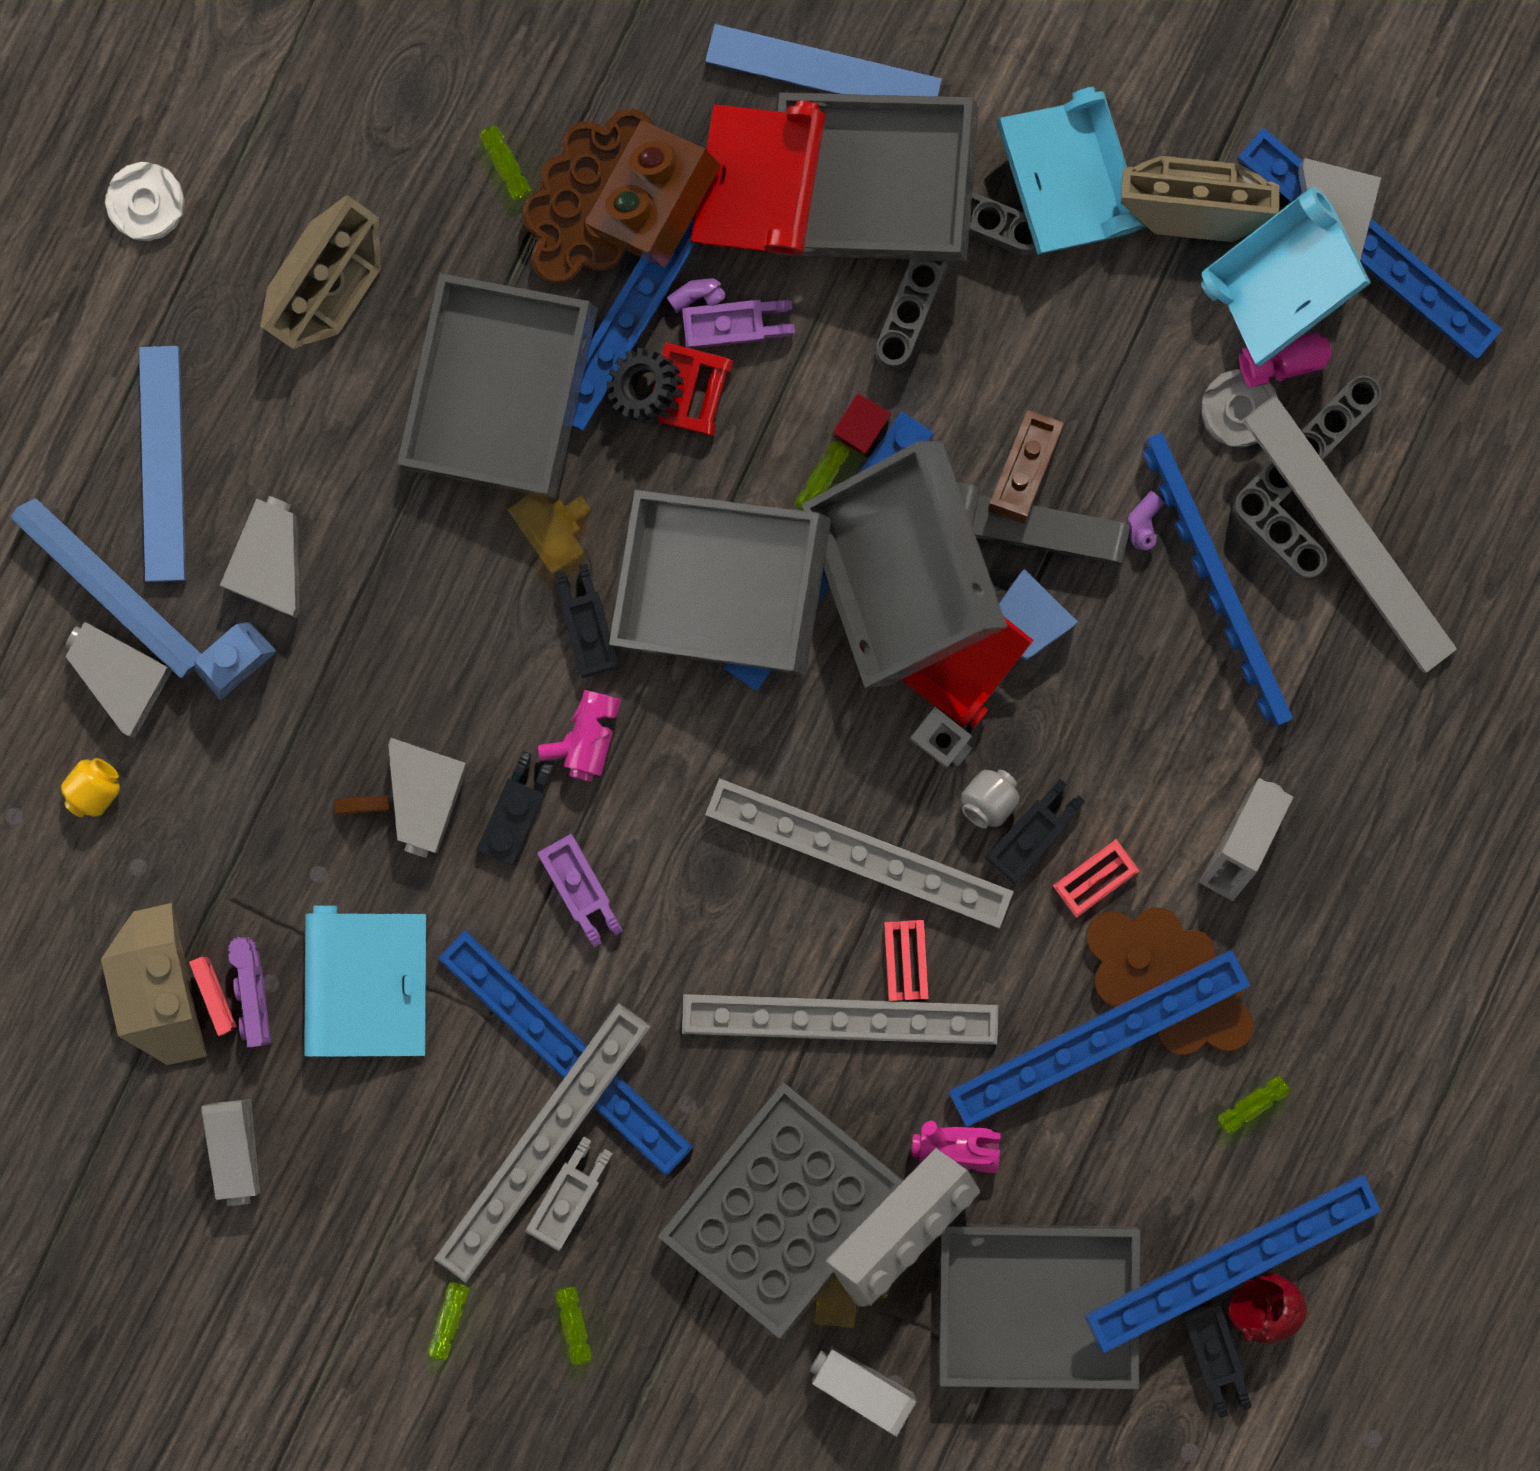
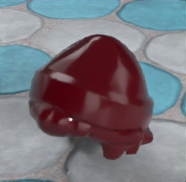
M1268 1272L1265 1276L1252 1277L1235 1288L1233 1295L1230 1297L1228 1314L1231 1322L1243 1333L1247 1341L1253 1340L1262 1344H1272L1288 1339L1301 1328L1307 1315V1304L1303 1293L1295 1284L1278 1274Z

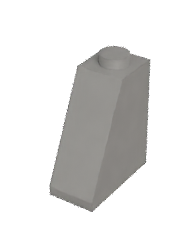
M1304 158L1298 171L1302 194L1312 186L1324 193L1333 205L1360 260L1381 177Z
M271 496L268 497L267 502L256 498L220 586L297 618L300 612L297 517L293 513L288 512L291 505Z
M84 622L81 628L76 626L71 632L65 645L69 649L66 658L121 732L135 738L172 670L102 630Z
M391 738L388 747L397 840L406 843L404 851L427 858L429 851L437 854L439 852L468 764Z
M1259 778L1245 796L1199 883L1234 901L1258 871L1293 800V796L1284 792L1279 785Z
M251 1099L217 1102L201 1106L216 1200L226 1199L227 1206L250 1204V1196L260 1194Z
M834 1346L830 1347L828 1353L821 1350L809 1370L815 1374L812 1379L813 1385L895 1436L898 1435L916 1403L914 1392Z

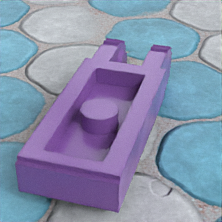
M760 300L682 308L686 347L693 349L764 341V338L794 335V325L783 323L763 327L762 314H783L791 311L792 301L782 300L760 303Z
M572 833L537 853L574 920L580 922L593 947L600 945L602 942L597 929L592 926L587 915L599 908L606 918L605 922L610 931L614 932L615 935L623 932L622 927L608 905L610 900Z
M237 937V939L233 938V941H230V945H228V951H230L228 956L229 962L238 968V977L234 978V993L237 1001L242 1002L243 1017H239L240 1036L242 1040H247V1047L270 1045L272 1042L257 942H254V939H250V937Z

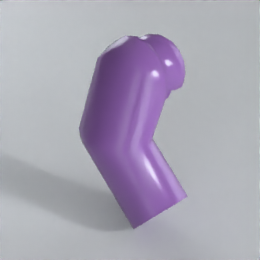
M714 278L689 281L667 296L666 299L674 311L679 313L682 311V308L688 307L701 297L706 300L708 305H716L725 298V292L719 286L721 283Z
M1152 491L1146 495L1127 518V523L1130 525L1129 540L1137 549L1149 550L1157 542V535L1153 532L1152 518L1165 503Z

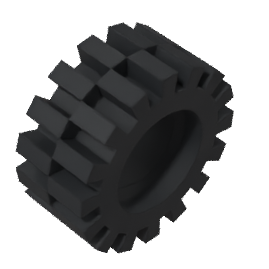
M637 348V353L632 350L626 352L625 355L628 360L626 361L619 357L615 363L620 368L618 371L611 368L608 374L614 377V381H607V388L614 391L607 394L609 401L615 403L613 407L622 415L642 424H647L648 421L653 424L659 423L658 416L667 419L671 416L667 409L670 407L676 410L679 406L678 403L674 402L675 396L680 398L683 396L684 391L677 388L678 385H684L683 378L677 375L681 372L680 369L672 364V360L651 349L648 351L644 348ZM652 372L656 377L655 388L648 398L638 400L635 396L636 383L643 374Z

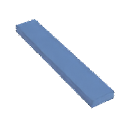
M714 24L705 61L707 65L827 94L938 96L942 81L941 78Z
M139 347L145 581H186L180 347Z
M35 498L16 508L10 516L12 520L177 676L182 678L194 670V661L201 653L40 501Z

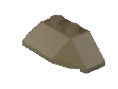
M1159 156L1142 162L1134 168L1130 166L1123 169L1121 204L1154 234L1234 242L1254 232L1279 212L1280 185L1272 181L1267 182L1262 176L1240 164Z
M346 195L313 219L267 287L260 327L292 349L338 335L381 270L378 233L379 217Z
M173 903L134 911L101 958L117 1034L120 1038L166 1065L206 1057L207 1054Z

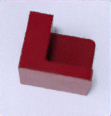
M857 394L833 430L832 437L863 457H866L890 419L891 413L863 395Z

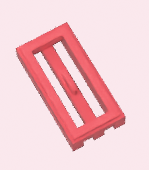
M1115 839L1055 883L1053 888L1061 896L1073 915L1078 917L1140 870L1117 839ZM1113 851L1117 853L1119 857L1070 893L1064 888ZM1124 863L1128 869L1079 906L1075 903L1074 899L1121 864Z
M924 920L884 922L889 1001L928 999ZM916 928L920 991L912 992L909 929ZM896 929L901 930L904 992H896L893 930Z
M200 957L190 961V966L218 1036L236 1030L237 1026L210 958Z

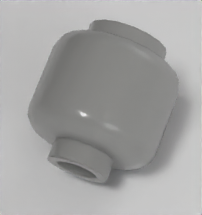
M988 769L980 771L962 792L961 801L964 805L962 807L964 815L980 828L1001 826L1020 801V796L1015 788L1017 786L1016 780L1004 770H998L997 772Z

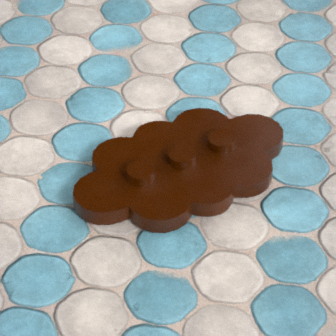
M636 109L618 111L607 121L604 127L592 121L579 122L571 126L562 139L561 155L548 159L542 166L539 174L541 189L532 193L524 202L522 208V222L526 230L538 239L531 253V265L535 274L541 280L550 284H563L573 279L582 266L592 271H606L616 266L622 259L625 250L601 239L585 224V221L640 121L643 120L653 125L651 119L642 111Z
M1153 907L1144 910L1134 920L1120 912L1107 911L1098 914L1090 922L1086 930V942L1089 950L1096 958L1102 961L1094 976L1096 992L1104 1002L1112 1006H1119L1218 956L1215 955L1212 940L1205 933L1199 930L1183 931L1180 920L1173 912L1165 908ZM1243 990L1157 1032L1160 1043L1167 1050L1181 1055L1196 1052L1206 1042L1224 1051L1242 1048L1250 1040L1254 1027L1251 1013L1238 1001Z

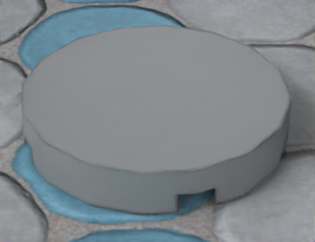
M1240 369L1221 374L1209 384L1202 398L1201 417L1205 429L1216 441L1228 447L1246 448L1258 444L1242 419L1271 397L1277 396L1275 388L1270 383L1249 388L1244 381Z

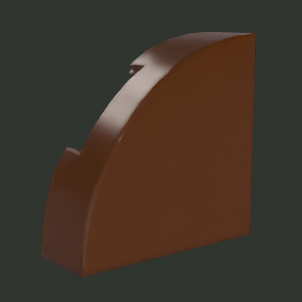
M389 796L351 797L334 800V811L338 815L386 812L387 809H390Z

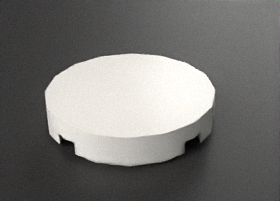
M148 162L128 165L115 174L110 182L105 199L109 219L117 229L134 240L142 241L162 238L175 229L183 215L185 202L181 185L172 173L162 166Z

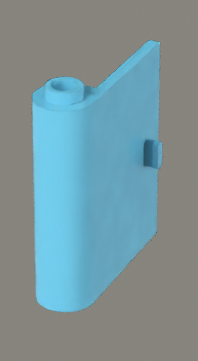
M1094 87L1074 92L1072 94L1073 100L1065 105L1002 117L996 120L1038 255L1124 236L1145 227L1135 215L1121 204L1123 169L1127 168V164L1105 94L1102 91L1096 92Z
M1314 186L1202 271L1203 281L1201 282L1204 292L1213 301L1219 299L1228 305L1253 361L1259 367L1370 284L1368 276L1333 205L1324 193Z
M313 906V914H305L304 1056H425L426 914H337V906ZM403 976H405V977H404V994H403V991H402V979H403Z

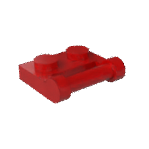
M665 342L662 355L672 360V364L680 369L681 372L677 375L683 378L684 385H678L677 388L684 392L682 398L677 396L674 398V402L679 404L677 409L674 410L669 407L667 411L671 416L667 419L658 416L659 423L692 431L700 435L714 437L717 427L716 424H713L726 374L731 373L734 361ZM700 366L711 368V373L700 415L696 419L687 415Z

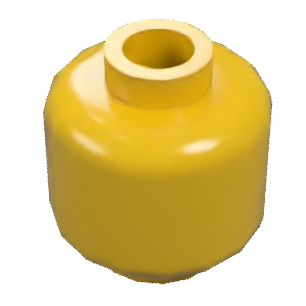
M99 758L80 760L61 785L62 795L66 799L64 802L65 807L78 817H83L84 815L92 817L101 816L120 791L117 771L110 764Z

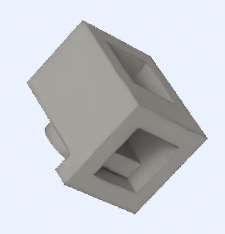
M934 707L909 739L945 768L951 762L959 766L972 750V747L967 744L972 736L936 707ZM941 733L947 734L951 740L950 745L947 748L938 747L936 744L937 735Z

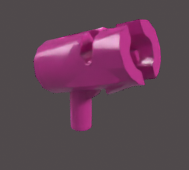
M1314 331L1301 335L1260 367L1255 365L1247 347L1242 348L1243 353L1239 354L1242 376L1246 385L1252 388L1267 385L1269 377L1272 376L1275 377L1276 381H1284L1285 378L1323 370L1326 368L1327 360L1331 359V347L1326 337H1321L1318 332Z
M584 690L582 700L571 720L575 722L573 732L568 733L563 742L538 745L540 760L566 757L564 767L571 768L569 776L592 782L593 775L602 776L613 732L608 727H602L599 720L605 718L616 719L621 700Z
M927 1121L921 1127V1134H913L911 1158H919L920 1165L937 1148L967 1171L974 1169L977 1172L998 1173L1001 1133L993 1132L987 1128H939L934 1121Z

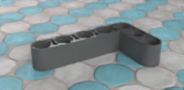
M972 192L969 236L1020 256L1031 255L1036 251L1034 242L1024 245L1019 243L1014 236V231L1019 227L1029 228L1025 213ZM990 212L996 215L999 225L995 229L986 230L979 225L977 218L982 213ZM910 260L877 342L876 359L883 368L892 371L899 370L909 361L949 261ZM921 269L927 270L932 274L934 282L928 287H918L912 280L913 273ZM906 305L913 306L919 313L918 320L910 324L903 323L897 315L899 308ZM891 341L900 343L904 348V355L897 360L888 359L882 350L886 343Z
M1363 375L1354 378L1301 430L1322 460L1378 404L1381 398L1380 385L1369 376ZM1362 386L1369 391V404L1360 405L1353 400L1351 394L1353 387ZM1326 414H1336L1341 418L1343 422L1341 432L1333 433L1327 430L1324 425ZM1270 461L1234 498L1231 506L1232 515L1292 576L1299 580H1310L1320 574L1326 567V552L1279 505L1292 489L1288 484L1285 488L1280 489L1270 483L1269 472L1272 469H1276L1275 465ZM1251 496L1259 501L1261 506L1259 515L1249 516L1244 513L1241 507L1244 497ZM1272 524H1282L1286 527L1289 534L1286 543L1278 544L1272 541L1269 535ZM1307 551L1315 556L1317 564L1314 571H1304L1299 567L1297 558L1300 552Z
M957 482L974 534L978 539L1122 565L1124 563L1130 531L1129 524L1034 505L1031 507L1026 523L1023 524L989 512L988 507L991 497L979 495L980 488L977 486Z

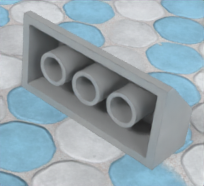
M935 1148L826 1262L853 1302L859 1307L870 1306L880 1295L889 1289L890 1285L908 1266L917 1260L918 1256L930 1243L945 1231L946 1227L959 1213L972 1203L973 1199L980 1193V1190L964 1167Z

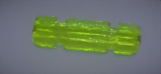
M493 125L481 131L479 137L485 149L490 150L488 154L502 181L507 182L505 186L512 199H519L530 192V186L524 175H520L521 169L507 143H503L504 137L498 126Z
M832 441L825 451L826 457L820 459L806 482L805 486L807 488L801 490L796 498L795 505L804 511L803 503L827 491L839 471V464L843 465L848 457L849 449L840 442Z
M1275 1076L1265 1083V1088L1259 1087L1236 1103L1235 1109L1231 1110L1229 1108L1219 1115L1218 1121L1223 1129L1229 1134L1234 1133L1242 1127L1241 1123L1244 1121L1248 1123L1270 1108L1274 1100L1280 1101L1290 1093V1089L1284 1079L1280 1076Z
M450 1282L447 1286L444 1296L446 1303L443 1302L433 1331L435 1338L430 1340L427 1354L432 1358L446 1360L449 1356L452 1346L450 1340L454 1339L463 1311L461 1304L465 1303L469 1292L468 1287L463 1284Z
M572 1286L558 1289L555 1297L558 1307L562 1309V1312L559 1314L566 1344H570V1349L568 1350L570 1361L573 1365L587 1363L591 1361L592 1354L589 1344L585 1342L588 1337L581 1307L577 1308V1303L579 1302L577 1290Z

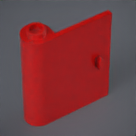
M797 101L796 106L787 108V112L713 105L706 150L719 162L721 167L695 213L692 243L787 255L803 254L826 114L819 110L817 103Z
M1004 617L1007 625L1006 628L901 681L964 729L967 724L974 728L988 711L983 706L984 702L1034 640Z

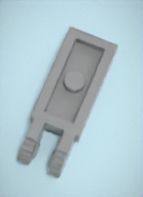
M586 1137L582 1138L570 1161L564 1163L525 1231L557 1251H560L591 1198L599 1184L597 1180L613 1154L606 1149L600 1153L594 1163L595 1167L589 1176L576 1169L581 1158L585 1157L590 1148L591 1140Z

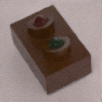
M641 120L587 217L585 224L601 239L665 268L721 165L705 148Z

